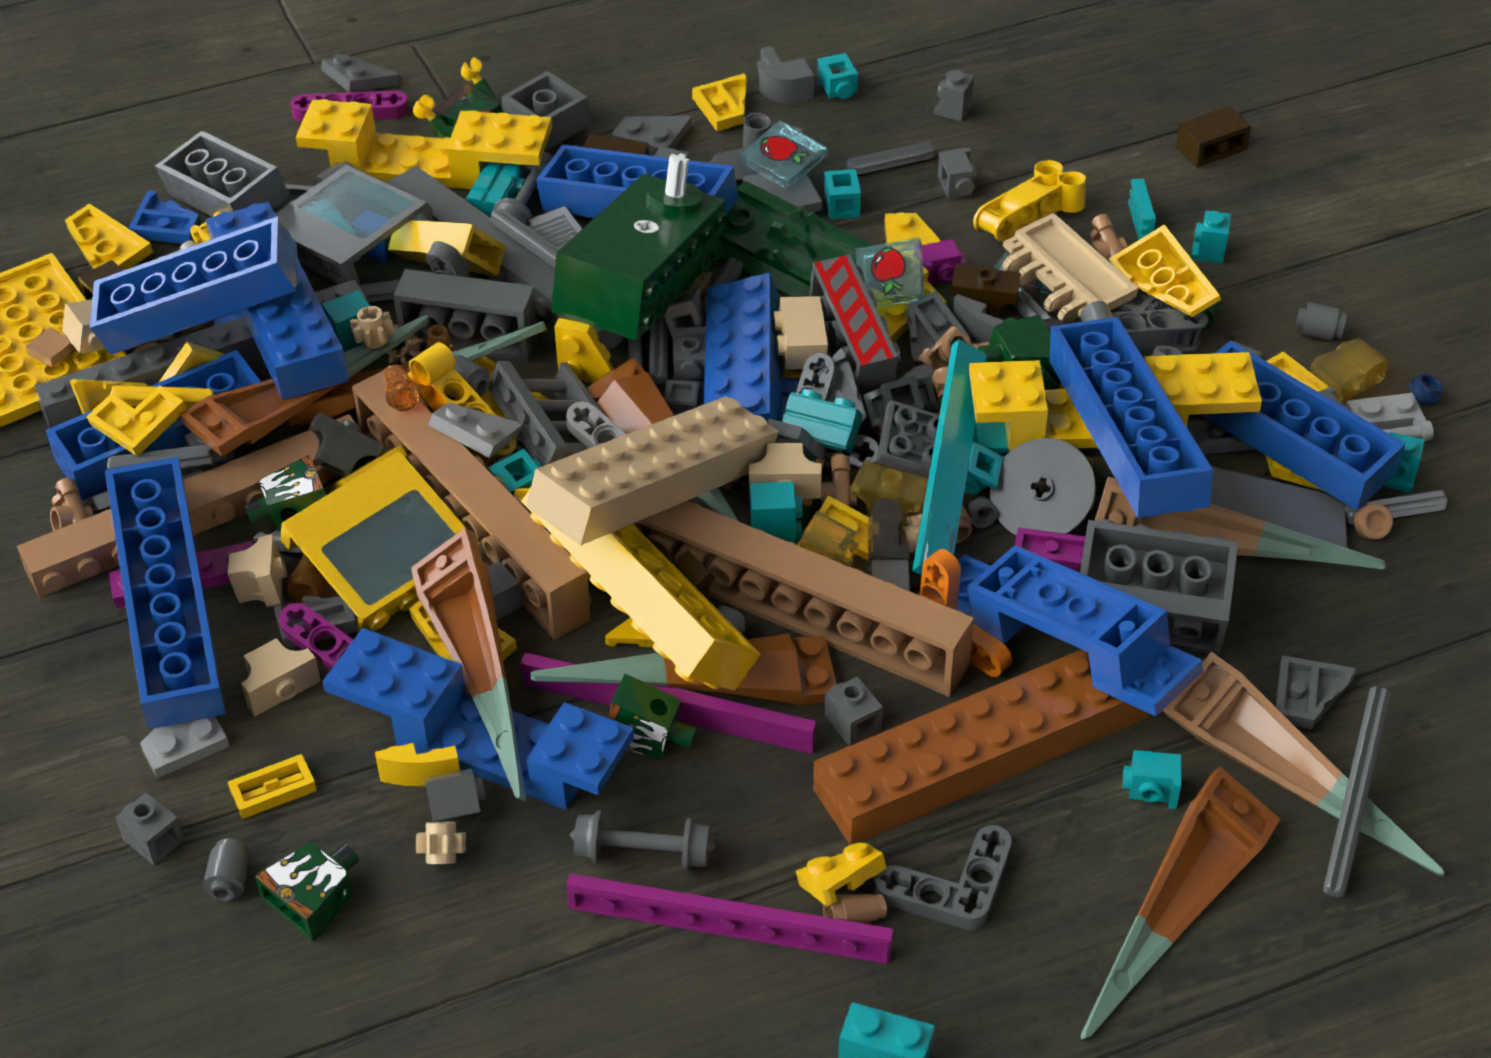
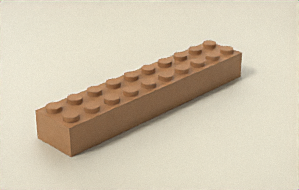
M387 368L352 386L362 434L384 444L380 454L399 445L402 446L407 454L405 457L461 523L468 530L475 533L476 539L480 543L481 559L487 564V567L499 561L517 579L520 585L522 607L555 641L591 621L590 604L592 603V598L588 588L590 574L587 570L576 566L569 559L571 555L568 553V550L558 546L550 539L549 536L551 534L547 531V528L540 526L531 519V514L527 511L522 500L518 496L513 497L506 489L501 478L493 476L486 469L484 462L479 456H473L467 450L466 445L428 425L432 413L428 410L425 401L421 397L416 398L412 394L407 383L402 378H397ZM426 503V505L435 513V511L429 506V504Z
M685 501L633 523L673 565L687 550L692 552L715 576L710 585L709 592L718 600L806 637L825 635L827 646L948 697L951 696L969 668L974 618L959 610L951 609L925 596H919L897 587L893 583L865 574L859 569L838 563L827 556L811 552L799 547L795 543L767 534L761 529H755L735 521L729 516L713 512L697 503Z

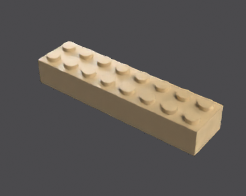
M725 396L537 468L526 507L582 546L748 475L749 464H754L764 459L767 454V443H775L779 430L769 425L763 417L754 415L740 406L737 400Z

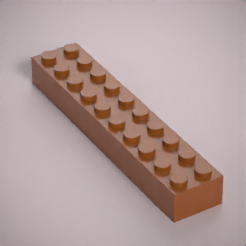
M1081 649L815 760L813 790L849 845H852L1134 725L1153 715L1094 688L1089 653Z

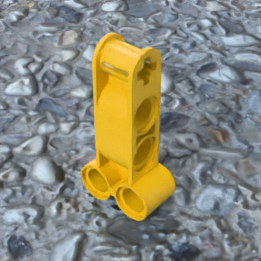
M1046 160L1038 162L1034 167L1033 178L989 201L978 209L973 220L974 228L980 232L987 231L993 234L997 241L1003 242L1014 237L1015 231L1052 213L1055 214L1060 210L1068 213L1079 212L1085 208L1086 177L1077 171L1063 172L1062 165L1056 161Z
M437 342L409 361L410 372L404 375L402 379L407 383L412 394L416 398L421 397L434 412L449 402L497 416L455 370V357L445 344ZM446 395L452 396L456 401L449 399ZM516 438L488 458V460L481 453L468 446L466 448L473 456H479L488 469L489 463L496 462V458L512 454L517 442Z

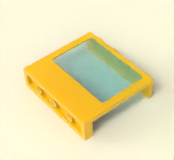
M398 451L282 522L280 541L289 551L296 546L303 551L358 617L357 632L359 633L362 628L371 629L372 631L380 629L388 622L391 615L399 610L405 612L417 603L419 598L411 567L466 527L403 454Z

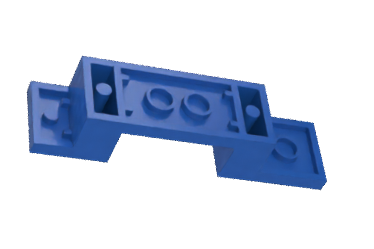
M1016 545L991 566L965 554L958 559L961 566L957 610L973 617L975 625L1003 644L1010 640L1025 625H1029L1088 652L1094 688L1155 717L1203 672L1201 659L1170 646L1167 611Z
M362 628L322 681L324 691L391 716L396 745L402 746L413 743L418 754L437 748L442 749L455 746L460 770L471 769L473 775L512 789L471 695L466 694L462 664ZM565 702L550 724L512 711L525 794L564 810L568 808L580 788L599 795L634 739L633 727Z

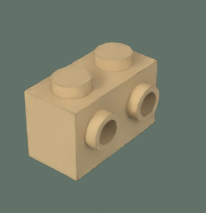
M820 296L780 297L779 311L773 312L774 330L780 331V335L776 338L777 356H783L785 370L803 369L805 362L811 355L816 353L827 355L828 342ZM822 362V364L818 367L814 366L813 369L822 368L824 366V362Z

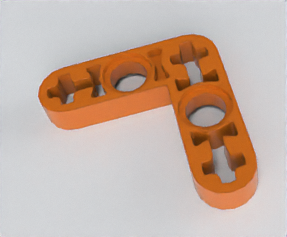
M939 549L924 561L920 596H925L936 603L957 610L961 566L952 553L945 549ZM973 623L970 664L986 675L996 678L1012 665V655L1002 642Z

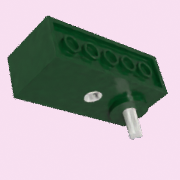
M671 154L669 157L667 180L647 174L641 175L556 252L551 312L637 340L646 330L652 328L654 322L661 315L664 316L668 307L674 301H678L682 293L688 287H692L695 280L702 273H706L709 265L714 260L720 258L724 246L723 242L720 241L721 232L727 222V213L724 212L726 200L703 193L696 186L687 183L689 159L686 158L685 154Z

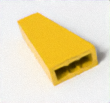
M411 220L391 234L388 250L405 260L428 264L426 256L434 241H442L452 245L459 251L468 271L497 277L507 247L472 224Z

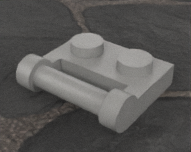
M1412 393L1349 400L1346 403L1349 411L1388 434L1392 432L1425 439L1424 442L1433 439V425L1429 420L1425 419Z

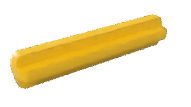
M115 385L112 387L110 394L112 393L130 406L137 407L157 386ZM163 387L183 400L187 409L206 397L214 395L213 390L210 388Z

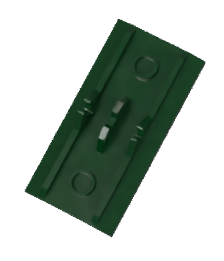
M748 181L737 187L738 199L727 214V222L721 232L720 239L724 244L723 251L717 261L725 264L729 258H735L737 261L741 260L744 265L741 269L742 274L747 277L770 273L778 293L786 297H809L812 264L851 254L855 265L861 267L867 290L875 283L876 280L871 274V261L876 253L881 251V248L819 218L815 212L811 211L809 213L805 211L803 206L797 207Z

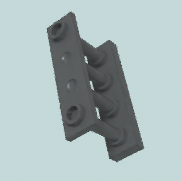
M497 361L489 381L488 391L507 419L522 424L518 436L532 457L537 459L541 466L588 449L583 443H565L560 435H572L567 429L566 421H550L545 414H567L572 404L581 401L594 405L602 412L568 362L561 363L555 379H525L519 376L510 361ZM531 392L554 393L558 400H537ZM576 416V422L585 421L588 424V416L583 418ZM591 428V431H590V435H592V433H593V431H594V429H592V428ZM602 435L597 441L599 444L615 439V437Z

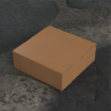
M50 327L26 345L28 355L52 368L76 349L67 336Z

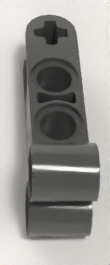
M1095 301L1086 305L1080 316L1082 322L1118 317L1142 356L1153 355L1156 346L1165 345L1175 347L1182 353L1195 352L1201 344L1199 339L1201 330L1208 323V318L1203 312L1194 317L1189 316L1188 320V315L1178 309L1111 312L1107 303L1103 301Z

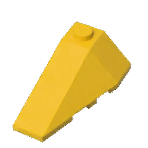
M1165 225L1109 258L1110 263L1134 283L1138 289L1191 317L1222 300L1218 292Z

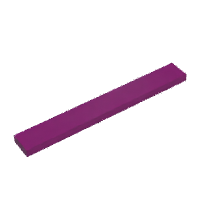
M525 653L520 662L524 685L611 706L619 686L617 683L531 680V672L577 664ZM653 686L680 700L681 704L677 717L679 721L810 754L814 752L816 746V721L674 687Z
M576 874L569 875L566 885L568 904L572 910L885 964L890 963L893 941L892 928Z

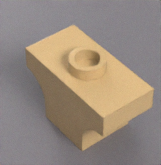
M767 443V454L764 459L757 463L749 464V499L750 483L791 481L794 482L795 496H801L802 499L821 498V463L812 462L804 456L802 443Z
M273 534L259 537L257 542L246 550L229 554L228 576L239 603L261 600L265 602L267 607L281 604L282 580L287 577V569Z
M276 638L244 655L249 677L241 685L247 708L254 717L283 701L293 698L296 694L321 681L316 657L308 648L301 651L288 650Z

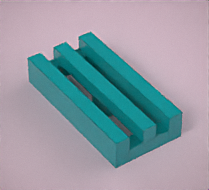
M1144 178L1131 179L1132 189H1130L1129 193L1131 199L1128 200L1138 240L1153 232L1156 222Z

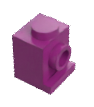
M953 239L916 246L915 258L928 270L927 281L931 285L953 281L956 264L967 265L964 252L958 250Z

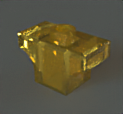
M864 460L852 483L851 494L864 501L868 509L867 517L896 527L898 520L894 514L899 504L903 513L899 526L901 528L908 513H919L925 501L928 478Z

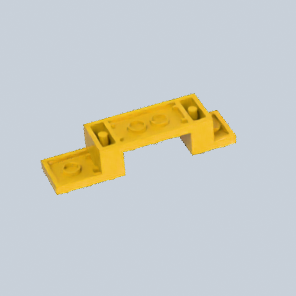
M321 99L311 101L295 138L297 147L327 149L330 166L346 161L353 165L355 169L386 183L412 167L417 166L447 188L471 190L487 162L540 166L552 129L551 117H539L537 115L526 116L507 113L461 111L451 138L405 136L390 133L379 134L376 133L371 104Z
M1249 352L1144 357L1145 362L1186 427L1189 415L1260 412L1262 400ZM1040 360L970 363L969 377L976 423L1004 422L1009 451L1022 443L1041 438L1061 440L1075 448H1098L1066 390L1044 389Z

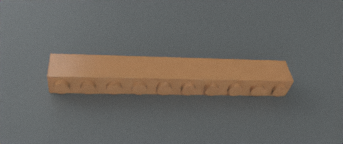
M349 414L336 419L339 422L345 419L355 423ZM308 430L184 479L193 535L247 514L244 505L264 497L259 485L261 478L307 455H310L313 461L318 451L316 435L311 430ZM359 459L354 465L352 471L359 468L360 466H362L370 460ZM313 463L321 483L339 477V475ZM111 509L17 546L24 569L39 598L119 566Z

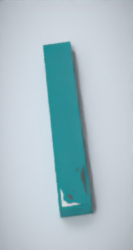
M960 339L953 343L951 347L912 571L922 575L924 561L937 550L945 549L953 555L955 551L976 424L969 365L970 363H985L987 354Z

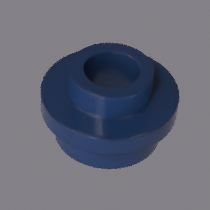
M1421 373L1418 377L1411 380L1409 389L1418 402L1422 404H1436L1442 397L1443 385L1433 375Z

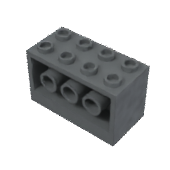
M1088 520L1080 573L1166 610L1170 646L1203 653L1213 652L1216 655H1220L1229 622L1238 542L1229 541L1220 536L1208 538L1194 536L1185 531L1167 532L1154 530L1145 525L1133 527L1116 524L1110 520Z

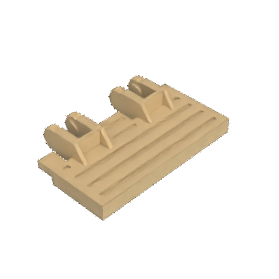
M1054 213L1015 231L1014 237L1003 241V247L1012 254L1003 262V270L1020 272V285L1022 286L1039 279L1052 292H1055L1047 297L1044 306L1049 312L1062 308L1057 317L1063 324H1068V322L1079 318L1083 308L1092 302L1103 301L1107 303L1110 310H1113L1137 297L1138 287Z

